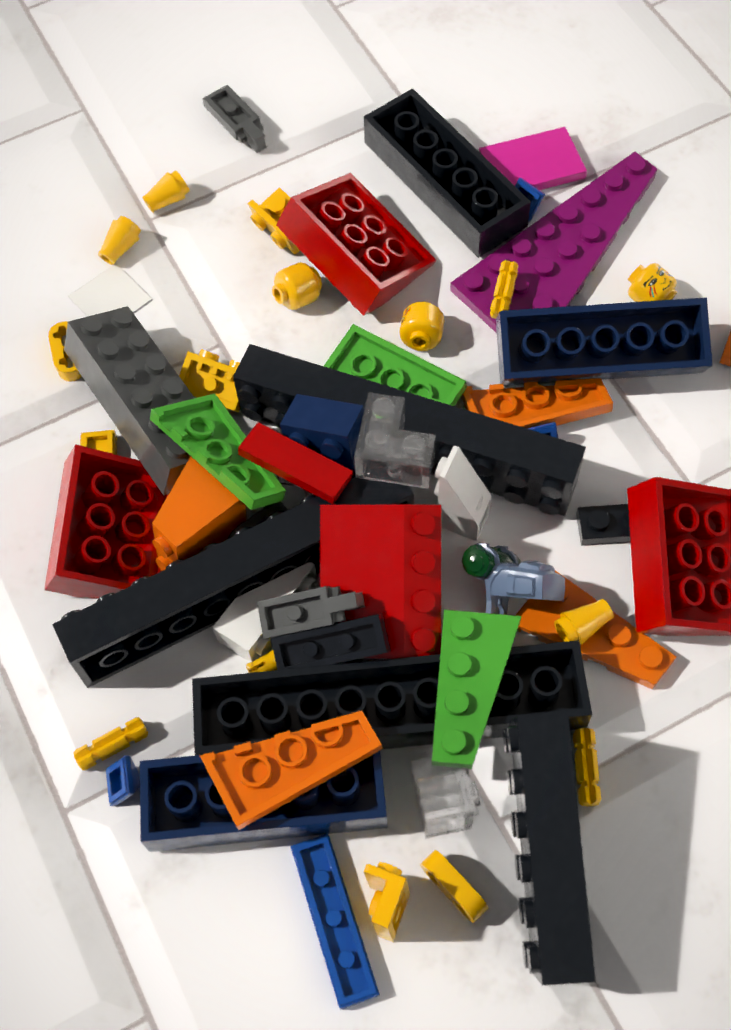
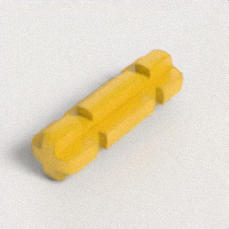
M504 260L501 263L493 295L494 298L490 308V316L493 319L497 318L499 311L509 310L518 273V264L515 261Z
M136 717L126 722V727L123 729L119 726L93 740V745L88 747L85 744L76 749L73 755L80 769L87 770L97 764L96 760L101 758L104 761L130 747L129 743L131 741L137 743L146 738L148 730L142 719Z
M579 728L573 734L574 748L577 749L575 750L576 753H574L577 784L580 785L578 802L581 806L592 807L599 805L601 802L600 787L597 786L599 781L597 750L593 749L596 744L595 731L591 728Z

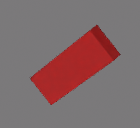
M257 422L238 447V455L333 505L352 479V470Z

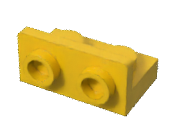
M279 187L261 205H258L253 199L247 204L253 213L250 216L253 223L261 231L265 229L272 233L270 235L271 239L280 249L283 250L287 247L296 255L300 250L276 226L291 197Z
M201 349L199 355L187 351L179 377L192 395L198 398L215 393L225 408L239 412L240 406L233 376L240 362L231 360L230 364L226 365L218 362L219 355Z
M379 862L377 867L366 864L364 875L369 887L376 890L368 914L372 916V924L378 937L394 942L410 897L407 880L401 876L402 870L388 863Z

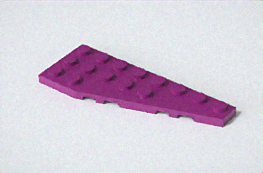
M636 151L452 281L450 291L496 332V319L490 316V308L494 298L493 295L501 263L504 260H508L510 262L515 261L518 264V273L509 310L570 306L575 295H578L583 288L584 282L591 271H594L616 238L622 224L624 225L629 218L630 212L636 203H639L655 179L657 168Z

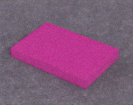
M566 127L479 148V152L514 186L519 178L524 179L538 190L586 179L587 170Z

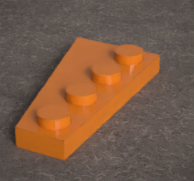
M601 378L556 381L555 385L542 386L538 382H526L524 387L504 388L503 384L489 385V389L473 390L472 386H467L461 396L466 410L526 429L555 422L556 426L609 413L613 409V401Z
M565 578L564 601L528 599L516 613V616H522L518 632L521 633V630L538 637L539 641L546 644L563 642L554 625V621L560 618V613L597 602L598 600ZM613 612L614 618L606 622L580 646L582 659L585 661L590 659L604 665L608 671L653 690L673 664L676 656L646 634L636 633V627Z
M358 711L312 724L310 728L292 733L286 731L274 735V738L252 744L251 742L234 746V749L216 754L211 752L200 755L237 829L240 830L382 750V744L363 711Z

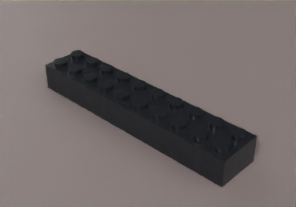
M249 344L233 376L241 414H244L251 420L270 422L281 429L280 423L296 394L363 405L374 454L373 457L383 462L393 459L395 463L402 464L411 471H424L435 475L440 459L442 457L448 458L453 446H457L461 449L490 493L502 496L514 504L524 503L537 507L545 514L566 516L578 481L586 449L585 446Z
M392 459L384 464H374L363 474L351 479L334 505L414 504V493ZM310 495L303 499L299 505L287 511H277L270 515L266 521L254 527H244L238 530L233 537L219 544H209L202 548L198 554L186 560H176L170 563L165 570L151 577L144 576L138 578L130 587L120 592L103 595L95 604L89 607L66 613L60 621L52 625L69 663L85 686L89 688L214 626L235 598L308 562L315 564L316 574L320 573V505L333 504L316 495Z
M579 640L511 648L482 739L503 737V729H507V726H510L509 721L516 716L568 712L570 731L587 728L592 717V710ZM440 654L192 679L195 755L224 752L234 749L236 745L251 742V744L274 738V735L290 731V733L310 728L312 724L358 711H363L377 737H379L382 749L431 745L434 739Z

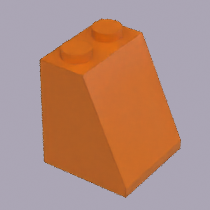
M191 456L152 523L155 538L153 545L157 550L158 556L156 563L162 571L176 560H186L198 554L202 548L209 544H219L227 540L231 532L246 520V505Z

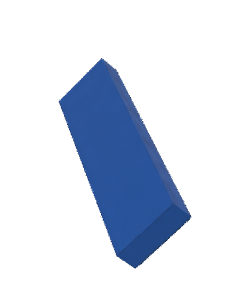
M327 833L290 846L339 1009L342 1010L380 996L329 834Z

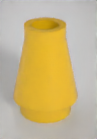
M175 170L171 174L167 172L147 194L142 196V199L153 213L160 208L185 199V194L190 192L184 179Z
M124 216L113 220L102 248L98 252L99 257L108 264L114 265L139 240L140 228Z
M600 599L597 602L560 613V618L554 621V625L563 642L579 640L581 646L606 622L613 619L614 614L609 604L604 599Z

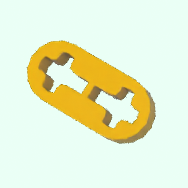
M59 322L51 327L48 336L53 363L63 380L76 381L81 379L82 376L74 364L73 367L67 368V358L69 357L64 351L62 336L66 335L68 322Z
M434 850L420 863L422 870L470 922L475 923L489 909L480 894L437 850Z

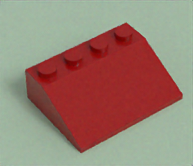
M352 173L292 196L276 224L286 237L296 245L308 260L326 276L330 283L363 316L383 306L437 261Z
M75 444L64 462L44 590L80 598H100L105 594L117 593L130 587L138 578L144 576L151 577L162 571L156 563L158 556L157 550L153 545L155 538L152 523L169 494L163 496L139 460Z
M654 477L627 488L636 633L663 636H731V489L661 477Z
M440 504L320 505V587L340 586L341 594L363 592L365 607L345 611L346 621L383 613L391 651L365 658L396 659L441 653Z

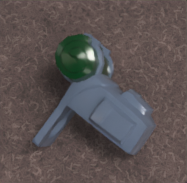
M487 543L472 545L463 554L462 566L467 574L479 580H485L486 613L494 614L496 606H498L499 614L507 615L510 597L564 601L565 578L556 573L551 565L531 560L521 562L516 554L508 550V546L498 545L490 547Z

